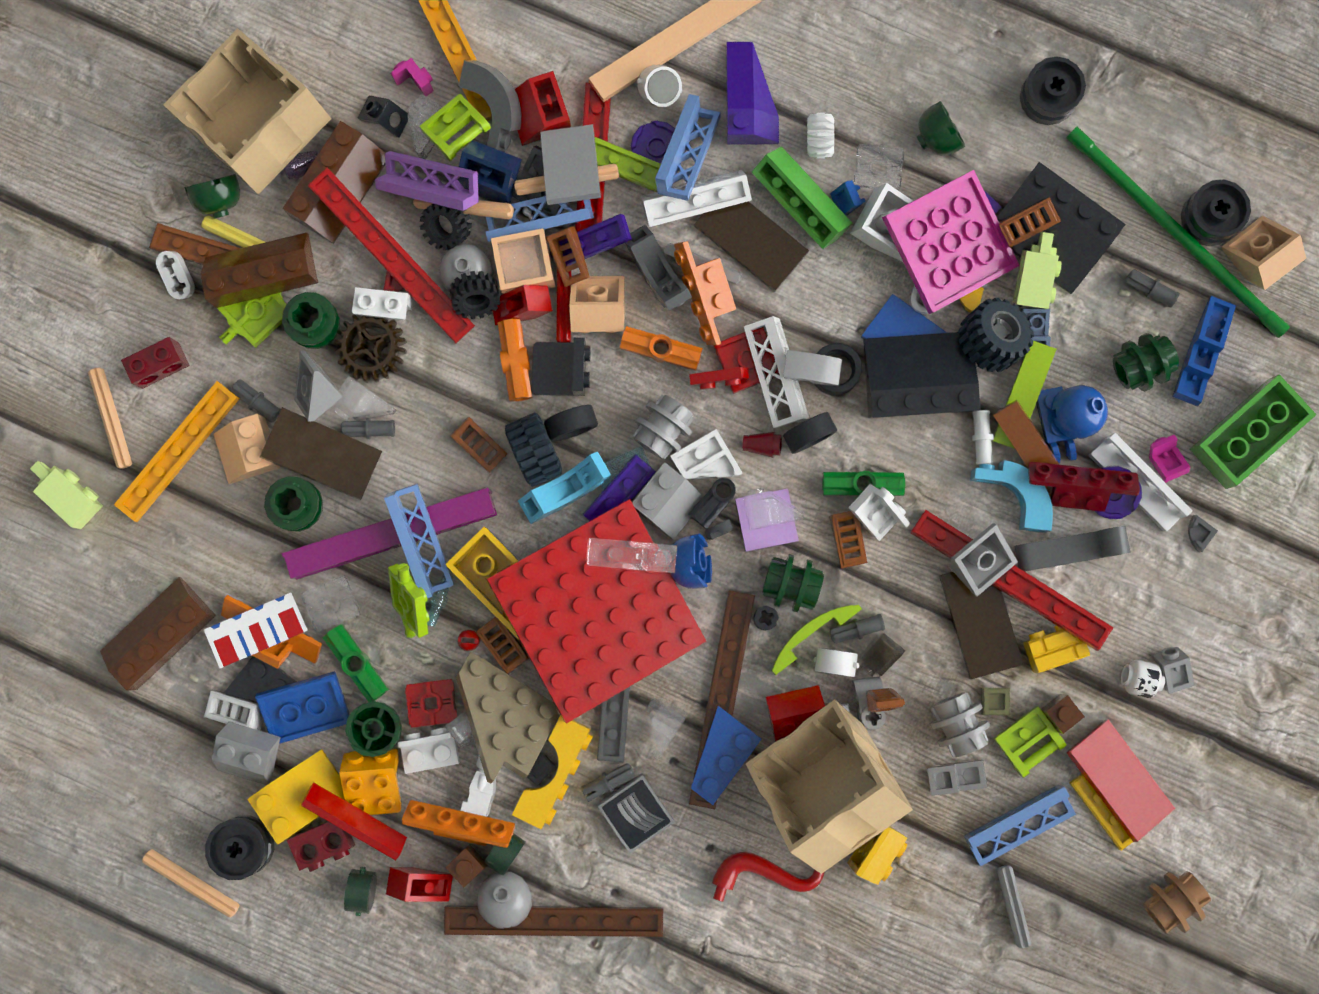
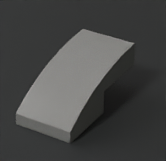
M787 350L783 377L784 379L811 381L813 384L839 386L842 359Z
M983 760L927 768L931 796L988 787Z

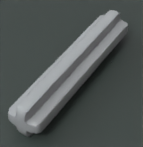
M1010 865L997 868V873L1015 944L1018 948L1031 946V939L1013 868Z

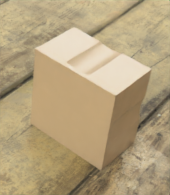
M238 28L211 55L207 63L163 104L197 140L258 195L331 120L330 116L307 87L285 68L271 61L266 53Z
M835 699L805 720L790 735L776 741L745 763L760 794L770 805L774 821L790 853L821 874L913 810L865 726Z

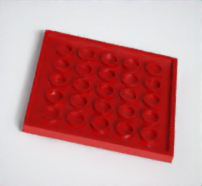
M630 499L486 578L566 724L706 642L704 635Z

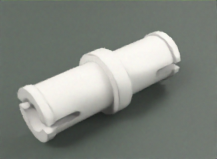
M989 410L972 412L974 420L972 441L975 442L976 465L994 464L991 441L994 440V434H991Z

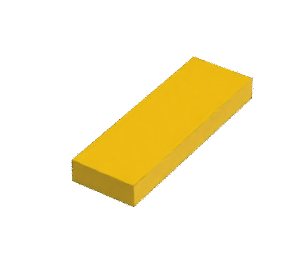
M1082 773L1069 782L1118 850L1122 851L1133 842Z

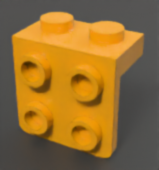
M392 749L386 754L375 757L364 756L357 751L344 753L339 774L345 801L369 815L400 812L402 803L396 775L399 762L398 749Z

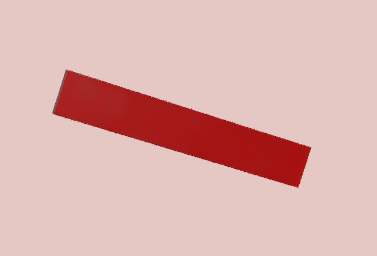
M586 82L582 126L593 124L595 137L608 142L611 98L603 102L592 85ZM605 181L599 182L601 198L590 199L594 218L575 222L576 232L603 221ZM584 200L577 201L576 210L585 209Z

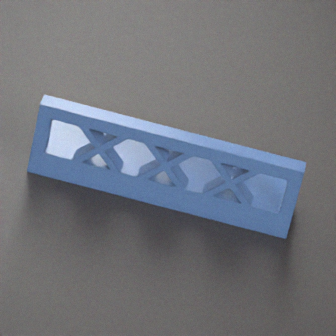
M688 95L655 178L659 195L686 201L690 198L721 118V113L718 111L700 108L699 96ZM699 117L712 120L709 125L700 128L697 124ZM700 137L703 144L692 149L689 142ZM692 157L695 162L694 166L683 170L681 162ZM684 179L687 183L684 191L672 188L673 183Z
M546 196L513 203L511 205L515 211L505 227L495 229L493 217H486L489 231H486L487 241L491 242V238L542 228L549 229L592 219L594 216L590 199L584 200L585 209L576 211L568 207L567 203H559L561 206L555 216L550 217L541 211L547 202ZM541 203L538 209L532 206ZM527 206L536 212L531 221L523 222L516 217L521 207ZM564 208L570 211L568 213L561 214ZM539 214L544 217L542 219H537ZM513 221H516V222L519 223V224H516V225H512V226H511V224H512Z
M418 483L387 493L384 500L417 587H422L427 598L433 596V592L453 586V578L449 568L445 565L447 562ZM414 491L417 504L412 511L402 505L399 496ZM418 507H420L422 515L416 512ZM406 513L411 515L409 521L407 519ZM414 516L425 521L427 528L423 536L411 530L410 524ZM428 532L430 534L431 540L426 538ZM415 538H417V539L420 540L418 546H417V543H416ZM423 542L435 548L436 554L432 561L422 557L419 550ZM437 557L441 565L435 563ZM424 563L430 565L428 570H426ZM432 567L443 571L446 581L432 585L428 576Z
M1056 785L964 835L963 837L979 866L990 862L1076 815L1068 800L1070 795L1066 788ZM1059 802L1063 803L1067 812L1057 817L1048 814L1050 807ZM1037 814L1042 815L1039 827L1033 830L1024 827L1026 820ZM1047 817L1052 818V820L1045 823ZM1013 827L1018 828L1015 840L1011 842L1000 840L1002 833ZM1023 830L1028 831V833L1022 835ZM989 840L994 841L992 852L981 857L977 847ZM999 843L1004 844V846L998 848Z

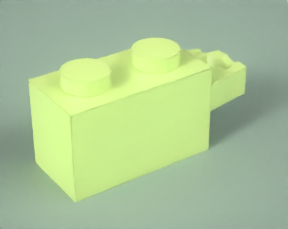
M1040 232L1038 245H1032L1031 251L1022 250L1013 303L1049 309V304L1054 303L1056 288L1053 287L1055 277H1059L1061 261H1058L1059 256L1056 255L1057 248H1052L1053 233Z
M39 461L30 468L41 479L33 492L70 527L82 529L103 507L97 500L99 496L87 486L85 488L78 483L80 478L71 470H62L56 466L50 469L45 463Z

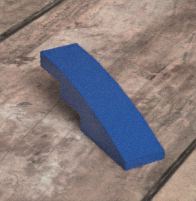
M1210 296L1190 343L1172 397L1197 407L1202 402L1208 380L1213 376L1219 353L1224 349L1236 305Z

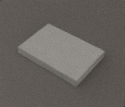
M593 124L540 132L547 204L552 205L601 198Z

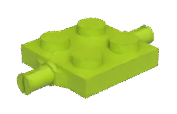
M281 293L217 308L226 317L230 325L219 338L227 345L239 334L256 348L282 324V315L286 303Z
M397 563L388 567L392 606L403 620L405 636L413 638L417 635L420 638L427 635V622L430 619L426 611L425 603L428 599L422 587L418 588L409 573L408 564Z

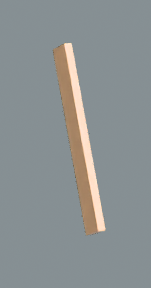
M710 0L589 77V83L601 100L605 102L636 82L640 74L647 67L663 65L763 0Z

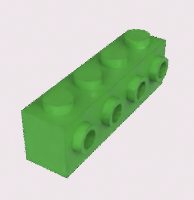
M783 147L766 154L752 171L756 178L822 249L837 241L853 224Z

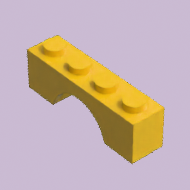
M560 715L548 739L558 755L557 773L553 780L545 786L524 789L512 813L513 816L539 829H542L545 824L550 826L557 810L553 809V806L557 799L563 800L569 787L565 784L569 774L575 775L581 763L577 757L581 749L587 750L593 736L589 735L591 728L575 720L566 724Z

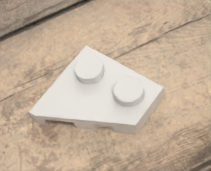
M717 429L670 456L679 473L687 480L735 477L743 474Z

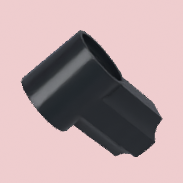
M728 478L716 480L689 515L707 530L728 503L733 500L736 493L735 484ZM721 484H725L730 487L731 494L726 498H721L717 495L716 488Z

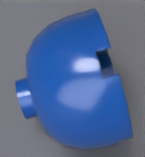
M1077 385L1061 390L1055 396L1052 404V410L1056 409L1057 418L1054 419L1055 424L1061 433L1069 439H1084L1093 436L1103 428L1108 417V407L1104 397L1098 390L1090 386Z
M701 534L688 535L678 539L671 546L668 558L665 559V565L674 581L688 589L708 587L706 583H711L712 559L711 555L705 556L704 547H708V544Z

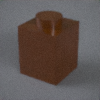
M1059 694L1041 709L1057 732L1062 734L1085 717L1071 698L1064 694Z
M468 845L445 868L464 888L488 864L471 845Z

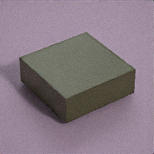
M981 688V705L983 707L981 715H1010V688Z

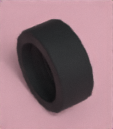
M831 343L822 347L816 354L825 356L839 354L844 356L851 364L852 373L850 378L839 386L814 385L821 392L831 396L850 392L858 383L862 374V362L858 353L850 346L842 343Z
M587 404L550 416L544 421L550 441L557 442L594 429L598 426V421L592 405Z
M824 412L791 428L784 433L783 437L791 453L795 454L832 436L837 432V428L830 414Z

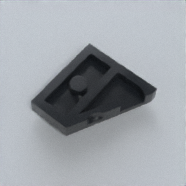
M252 657L224 693L228 696L256 701L255 696L257 693L297 681L281 668L277 669Z

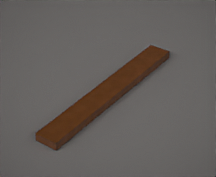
M728 591L694 776L717 706L733 716L755 595ZM691 789L689 805L716 809L717 800L712 805Z
M446 905L444 907V935L663 937V907L532 906L527 918L519 925L501 929L488 924L480 915L478 906Z

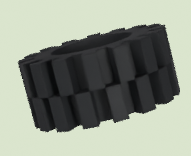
M431 204L422 212L423 216L420 217V222H423V224L420 225V230L426 231L423 237L424 239L430 238L428 242L430 245L436 243V249L443 247V251H447L467 239L466 237L470 235L471 231L469 229L472 227V223L467 221L471 217L469 214L465 215L464 211ZM440 215L450 221L452 233H448L442 228L439 222Z
M470 271L469 276L463 273L461 274L462 279L456 277L454 279L455 283H451L450 296L452 307L457 315L462 314L463 318H467L470 315L471 319H475V316L479 315L481 319L484 318L485 313L489 316L492 314V310L496 311L498 309L497 305H500L499 290L496 279L492 278L491 274L487 273L484 276V272L479 271L478 275H475V271Z

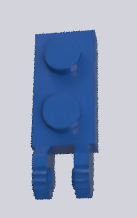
M1062 386L1041 390L1036 402L1044 441L1058 463H1060L1061 455L1056 442L1064 441L1069 461L1077 459L1073 439H1069L1062 434L1054 421L1057 415L1056 409L1052 410V404L1055 396L1063 390Z

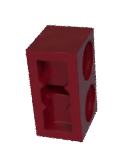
M167 337L121 360L131 383L141 389L190 366L179 342L171 337Z
M326 822L287 840L299 871L308 867L309 872L325 866L323 860L332 856L336 861L349 855L348 849L355 846L352 835L330 822ZM331 833H337L340 836L341 844L339 847H335L330 843L329 837ZM306 844L314 846L316 850L314 858H310L305 854L304 848Z

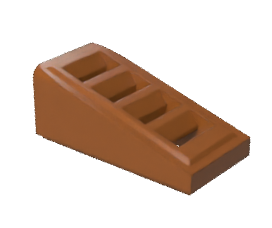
M1050 197L1000 221L999 227L1011 248L1061 222V219ZM1042 207L1045 208L1050 218V221L1045 222V219L1040 211V208ZM1032 212L1035 213L1040 224L1037 227L1030 216ZM1023 217L1030 229L1025 232L1019 220ZM1014 223L1019 236L1015 237L1009 224Z
M575 226L546 237L565 287L590 278ZM567 238L569 243L561 246L559 241ZM569 248L572 249L573 253L563 256L562 251ZM575 258L576 263L566 267L565 261ZM579 268V274L569 277V271Z
M467 417L450 434V437L488 473L507 455L470 417ZM471 427L473 431L463 441L460 438L461 435ZM479 434L482 438L470 448L468 444ZM487 442L489 446L478 455L476 451ZM495 449L497 453L486 463L483 459Z
M851 511L830 515V523L841 569L868 563L860 521ZM852 520V525L843 527L838 525V522ZM854 530L855 535L841 538L840 533ZM857 542V546L843 549V543ZM859 551V557L845 559L844 554Z
M496 616L476 631L498 664L508 675L529 659L518 641ZM498 625L500 630L488 638L485 634ZM504 634L506 639L494 647L492 642ZM510 642L513 647L500 655L498 651ZM517 651L519 655L507 664L505 659Z
M892 688L868 690L866 692L868 712L870 711V713L896 710L905 705L904 698Z

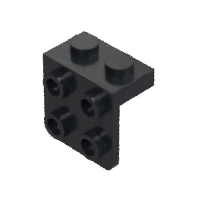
M574 338V343L536 342L533 345V394L585 396V388H590V372H586V362H590L591 346L586 345L585 338Z

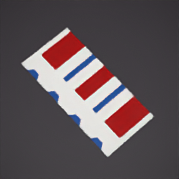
M288 593L204 629L219 668H223L308 631L292 593Z

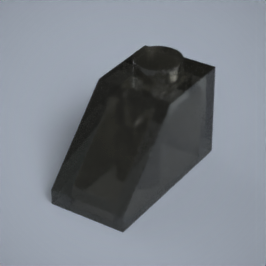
M880 633L873 638L857 659L862 663L860 668L871 677L874 674L882 676L906 650L886 634Z

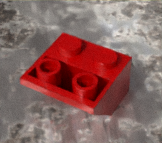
M554 71L529 78L515 89L521 106V127L517 132L522 146L541 140L540 132L571 127Z
M819 685L766 697L775 742L790 735L805 720L825 707Z

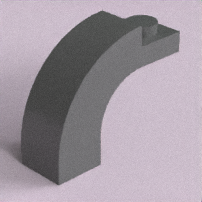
M464 60L459 87L476 92L486 100L492 114V124L487 146L505 152L511 142L509 132L520 130L521 106L517 93L506 76L496 68L476 60Z
M646 225L631 232L632 240L625 244L658 301L668 310L683 305L692 296L688 288L669 265L654 234Z

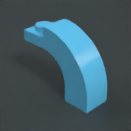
M595 452L560 477L529 491L518 500V503L530 524L587 495L603 484V481L611 474L599 453Z
M1003 460L999 463L998 470H995L996 466L989 464H979V468L971 470L970 481L1002 485L1015 494L1020 504L1019 530L1042 533L1052 531L1053 509L1048 491L1045 486L1029 484L1028 469L1026 467Z

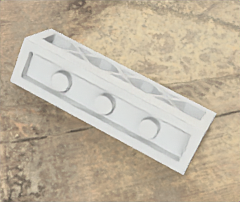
M742 170L696 181L688 201L659 195L657 192L640 196L649 227L752 200L747 176ZM687 184L673 188L684 191Z
M772 316L744 326L773 428L808 420L809 416L798 380L784 379L783 377L786 353L789 348L780 319ZM765 326L768 336L764 344L761 345L755 341L752 330ZM769 343L771 344L772 350L767 348ZM765 351L774 354L775 363L771 371L762 366L761 359ZM777 368H778V371H779V374H780V375H778V374L775 373V371H776ZM773 376L780 379L783 384L778 396L769 390L768 385ZM772 397L776 398L775 403H773ZM780 402L789 405L791 417L778 420L776 409Z
M1116 433L1106 437L1088 455L1101 469L1106 466H1121L1138 474L1142 487V498L1139 507L1163 532L1168 531L1180 518L1187 517L1193 511Z

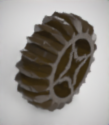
M352 315L354 323L350 324L344 321L343 324L347 330L339 329L337 332L343 338L334 340L337 346L342 347L334 351L336 356L341 357L338 360V364L345 366L344 372L346 374L353 372L352 377L355 380L362 376L365 383L369 382L371 375L376 383L380 380L379 374H382L385 379H389L387 371L391 369L396 373L398 369L394 366L395 362L398 364H403L404 362L398 355L407 353L405 348L399 347L407 343L405 338L400 337L403 334V330L396 328L397 322L394 319L388 322L387 318L362 316V319L359 320L356 315ZM375 327L383 329L387 333L371 336L366 329ZM358 334L360 338L359 343L351 352L352 341ZM366 338L376 345L373 346L375 348L373 350L375 356L365 349L368 348ZM391 342L389 354L383 360L382 351ZM359 358L361 360L371 358L375 366L364 367L356 364L354 361Z

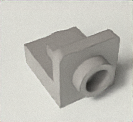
M1179 647L1165 648L1162 652L1153 654L1154 661L1160 666L1162 675L1165 677L1164 689L1169 694L1195 686L1190 658Z

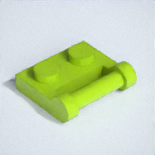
M458 94L419 126L421 131L449 161H452L456 157V153L480 133H486L491 129L488 121L461 94ZM472 120L476 123L450 145L446 143Z
M1035 706L993 738L1022 778L1030 774V769L1057 749L1060 751L1067 746L1039 706ZM1046 735L1050 737L1051 741L1023 762L1018 757Z

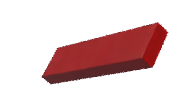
M313 782L301 803L302 807L396 861L400 856L407 839L405 835Z

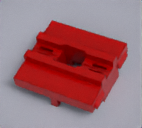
M453 679L406 685L408 720L411 728L457 722ZM436 697L437 708L427 709L425 704L426 698Z

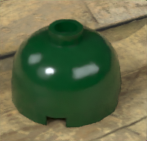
M941 101L932 105L922 114L918 124L921 134L916 137L923 150L929 148L933 154L948 156L963 149L965 143Z
M236 174L184 187L192 207L202 214H213L214 219L229 215L228 209L236 206L240 198V188Z
M376 701L364 703L355 708L348 717L345 728L346 736H348L353 750L361 755L370 757L383 755L392 750L399 741L402 731L400 717L394 708L386 703Z

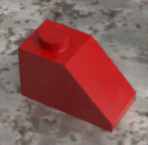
M522 285L501 295L500 305H497L498 309L496 311L492 310L495 326H498V322L503 320L520 319L521 321L536 319L553 311L549 289L546 285Z
M390 867L386 895L404 902H449L453 876L451 873L414 867Z

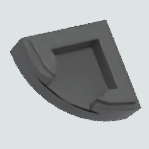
M1193 515L1189 523L1188 535L1191 544L1200 553L1204 551L1218 530L1198 515Z
M728 519L705 530L704 533L707 540L710 541L731 532L733 527Z

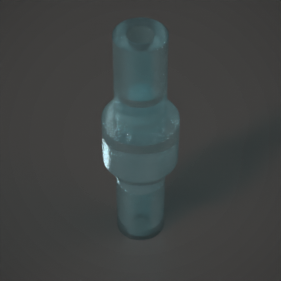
M444 573L440 583L446 581ZM450 587L433 593L430 601L432 606L428 614L430 619L427 622L428 626L435 628L442 608L446 607L448 601L446 596Z

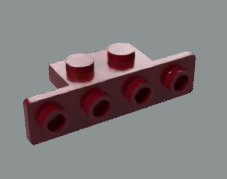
M1029 462L1028 464L1029 484L1053 487L1050 499L1052 506L1105 512L1111 493L1138 496L1140 492L1138 474L1134 472Z

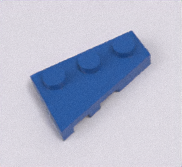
M717 706L691 785L693 791L712 805H714L762 740V738L719 706Z

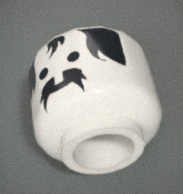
M1133 660L1130 664L1124 666L1121 673V684L1124 685L1125 690L1129 694L1152 698L1158 691L1163 690L1165 677L1162 675L1158 665L1142 660Z

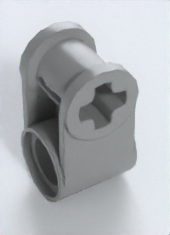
M880 676L852 680L858 720L868 730L881 728L886 719L885 711L872 712L878 715V719L874 720V725H872L871 721H866L865 716L870 714V711L868 712L866 692L868 690L883 689Z

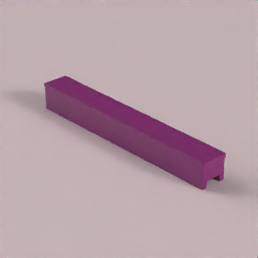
M487 487L426 507L436 535L498 516L491 496V489ZM418 509L416 512L422 515L421 510ZM406 513L407 519L409 521L411 515ZM415 516L413 517L410 524L411 530L423 536L427 528L425 521ZM390 518L284 552L282 557L285 559L290 579L295 578L298 580L401 547L402 545L393 521ZM429 532L427 533L426 538L430 537Z

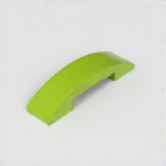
M850 605L828 611L803 625L788 639L778 653L771 669L772 673L777 675L797 659L791 649L831 619L838 626H841L862 610L860 605Z

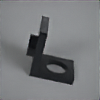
M369 95L358 119L364 122L379 124L391 134L400 138L411 115L390 99ZM397 112L400 116V123L397 127H392L389 121L391 114Z

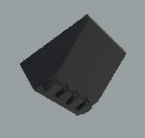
M1038 162L998 215L997 219L1000 223V221L1050 197L1061 222L1042 232L1054 234L1052 248H1057L1056 255L1059 256L1058 261H1061V271L1059 277H1055L1054 282L1072 294L1126 224L1045 165ZM1040 208L1045 222L1050 221L1045 208ZM1032 212L1030 216L1037 227L1040 224L1035 213ZM1024 217L1019 219L1025 232L1029 231L1030 229ZM1014 223L1009 224L1015 237L1019 236ZM1040 233L1011 247L1013 253L1021 258L1022 250L1031 251L1032 245H1038Z
M958 332L863 339L868 418L981 410L976 363H972L969 360V355L964 354L962 350L964 347L959 343V338L962 336Z

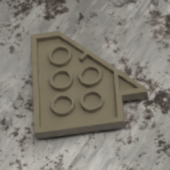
M470 652L458 671L456 680L486 780L491 784L502 765L525 779L529 775L560 713L554 702L473 652Z

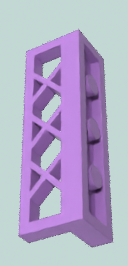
M389 151L385 153L386 174L375 179L377 190L461 211L479 202L477 171ZM395 161H399L406 170L403 174L395 172ZM416 166L421 167L426 173L427 177L425 179L420 178L414 170ZM438 171L443 172L449 180L447 184H443L436 176ZM459 177L469 178V190L463 188L457 180Z

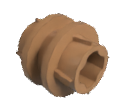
M1186 871L1178 878L1173 873L1167 872L1164 875V879L1168 885L1161 889L1152 883L1148 887L1152 897L1143 903V907L1165 934L1175 927L1186 933L1190 930L1186 919L1192 915L1200 922L1204 920L1206 916L1202 907L1208 904L1211 898L1203 885L1189 871Z

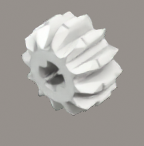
M825 113L810 114L807 118V154L809 157H817V159L832 157L834 153V117L832 114Z

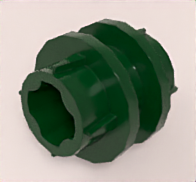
M304 292L294 296L286 304L283 310L282 324L285 332L297 344L307 349H319L327 346L336 338L337 332L340 329V317L337 309L326 297L316 292ZM319 313L318 319L313 322L312 327L304 328L310 316Z
M1145 333L1139 337L1138 345L1129 340L1122 344L1121 352L1113 355L1112 362L1115 374L1126 389L1131 388L1134 390L1139 388L1141 391L1146 392L1153 388V379L1157 383L1164 384L1170 381L1172 372L1179 370L1177 351L1171 340L1166 336L1160 337L1158 335L1153 337L1151 334Z
M287 476L277 480L269 487L265 495L264 508L267 517L274 525L284 530L301 532L311 528L318 522L323 512V499L320 491L314 484L300 477ZM298 497L301 499V505L298 510L291 512L287 509L288 501Z
M791 554L788 555L786 560L773 557L763 585V595L775 599L774 606L780 607L782 599L793 601V612H798L800 607L813 610L824 580L823 571L812 568L813 561L808 559L804 568L793 565L794 555Z

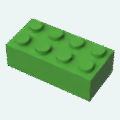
M1279 374L1265 381L1189 450L1225 489L1239 485L1317 414Z

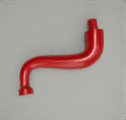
M738 852L730 855L720 864L712 881V884L717 885L713 899L723 902L727 889H734L738 875L744 871L763 876L796 892H807L816 888L821 883L825 872L821 874L814 869L809 878L801 879L759 855L749 852Z

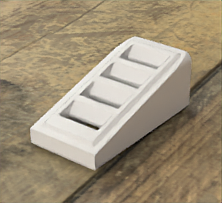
M217 691L210 692L204 717L225 724L233 722L260 731L263 718L257 702L228 696ZM220 700H223L221 712L217 714ZM233 703L230 717H227L230 704ZM241 706H243V712L241 715V719L239 720L238 717L240 714Z

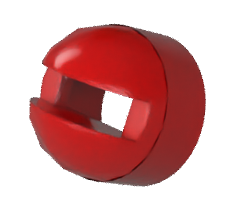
M464 630L459 634L457 642L462 650L473 651L479 646L480 637L474 630ZM462 637L475 638L474 643L461 642Z

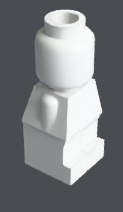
M478 755L476 766L479 770L474 775L469 787V797L463 801L460 811L487 817L496 793V778L491 784L487 782Z

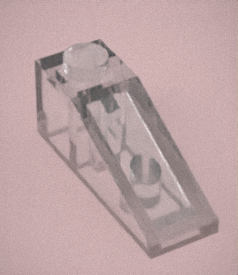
M589 538L587 565L675 573L677 545Z

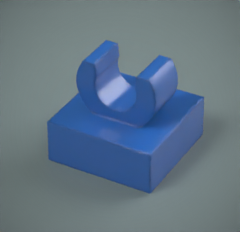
M852 180L842 183L830 193L835 205L846 216L866 201L865 198L860 199L857 192L860 186L854 185Z

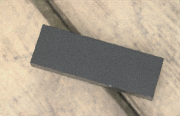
M630 687L601 703L598 761L624 762Z

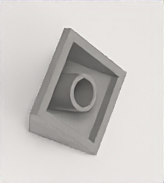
M300 351L294 400L307 421H315L343 396L329 376L306 351Z
M992 523L951 558L948 566L975 596H978L1018 563L998 526Z

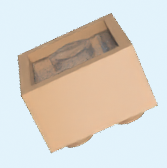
M543 228L491 238L502 294L522 285L556 287L547 239Z

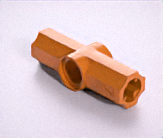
M503 320L498 322L502 349L500 351V359L503 373L506 375L508 397L510 402L525 401L533 397L528 371L530 370L527 347L524 345L521 320Z
M626 326L620 344L621 350L652 358L656 362H666L694 371L697 370L703 350L701 347L670 339L663 334L656 335ZM664 343L669 349L665 354H658L654 351L655 345Z

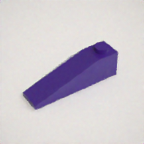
M727 42V145L779 144V116L753 42Z

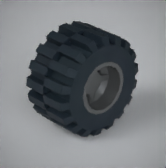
M989 298L962 320L958 334L962 336L959 338V343L964 347L962 349L964 354H968L969 360L972 363L976 362L978 364L977 367L981 369L986 368L988 372L995 370L1002 372L1030 351V347L1033 345L1031 338L1034 337V332L1030 329L1032 324L1026 319L1027 315L1024 311L1021 312L1018 309L1019 306L1015 303L1012 305L1006 299L1001 301L1000 298H993L992 300Z
M534 412L505 425V434L526 482L531 487L562 474V466L537 413Z

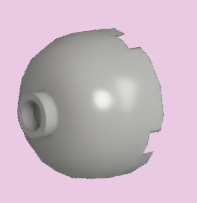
M460 244L447 250L441 259L439 267L441 280L449 292L451 283H455L454 279L456 277L462 279L461 274L463 273L469 276L470 271H475V275H478L479 271H483L484 276L487 273L493 276L492 263L486 253L470 244Z
M500 871L490 875L482 882L478 890L477 906L480 915L488 924L496 928L504 929L519 925L527 918L532 907V895L528 884L521 876L512 872L504 873Z

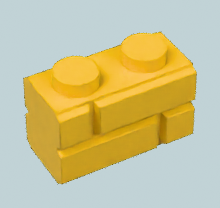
M1056 625L1054 626V632L1045 634L1044 630L1034 632L1028 635L1030 640L1023 642L1034 673H1040L1090 656L1088 646Z

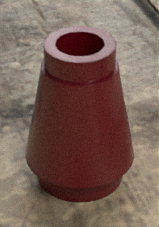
M775 432L744 435L743 451L771 458L780 456L782 435Z

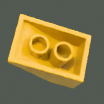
M323 749L247 799L277 845L287 841L320 817L301 806L313 782L345 800L340 774Z
M889 826L856 849L847 864L855 874L878 885L881 880L886 881L893 869L890 865L895 857L900 858L906 850L907 844L905 841L907 837Z

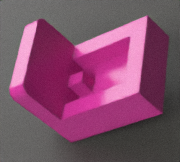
M412 58L399 62L390 73L397 85L411 77L425 97L434 91L430 84L433 80L425 67L420 69Z
M1175 435L1167 438H1158L1150 445L1149 460L1165 483L1190 472V465L1177 448L1178 439Z

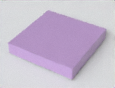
M788 489L735 499L745 552L799 541Z

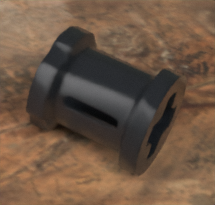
M768 606L760 607L753 616L755 626L765 631L773 629L779 619L777 611ZM762 611H765L766 614L771 613L773 616L770 619L769 626L766 623L759 622V618L762 617Z

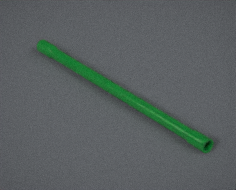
M1078 126L1066 137L1068 141L1082 154L1090 158L1250 309L1277 338H1280L1288 331L1290 326L1282 318L1261 302L1105 155Z

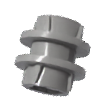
M661 395L656 403L649 401L646 404V408L652 413L647 420L641 417L636 418L635 423L639 427L633 434V437L646 450L661 459H666L672 450L679 452L681 446L675 441L680 433L687 437L692 434L689 425L694 417L681 403L668 395Z
M964 692L951 696L932 706L935 720L930 723L932 729L942 727L945 736L937 742L939 747L947 746L952 757L964 756L988 744L985 730L990 727V723L987 720L978 722L975 713L983 707L981 703L973 704L968 693Z

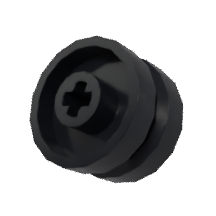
M1057 56L1045 58L1037 63L1021 87L1020 102L1026 115L1036 123L1044 125L1059 124L1069 118L1084 97L1086 82L1083 72L1074 62Z
M1225 179L1212 180L1202 185L1184 203L1181 211L1182 227L1201 245H1220L1240 232L1248 223L1251 214L1250 199L1245 190L1235 182Z
M251 815L237 816L218 824L210 832L205 844V857L209 867L219 877L227 880H242L261 871L270 862L275 850L274 839L261 819Z

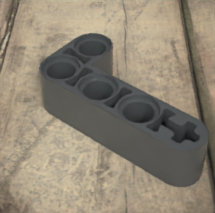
M1126 526L1014 546L1018 568L1025 572L1131 553Z

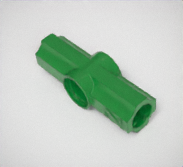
M869 471L823 472V496H859L863 491L857 487V479L861 477L868 479L870 484L879 490L882 487L885 488L893 496H904L905 494L904 473Z
M343 624L333 628L322 637L341 663L343 671L351 677L368 702L377 700L390 690L370 663L369 657L362 652ZM355 656H358L362 661V666L358 671H354L350 666V661Z

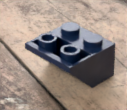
M472 140L462 151L459 167L477 171L478 196L493 202L510 204L515 188L514 183L517 180L522 159ZM459 177L457 180L463 188L469 190V178Z

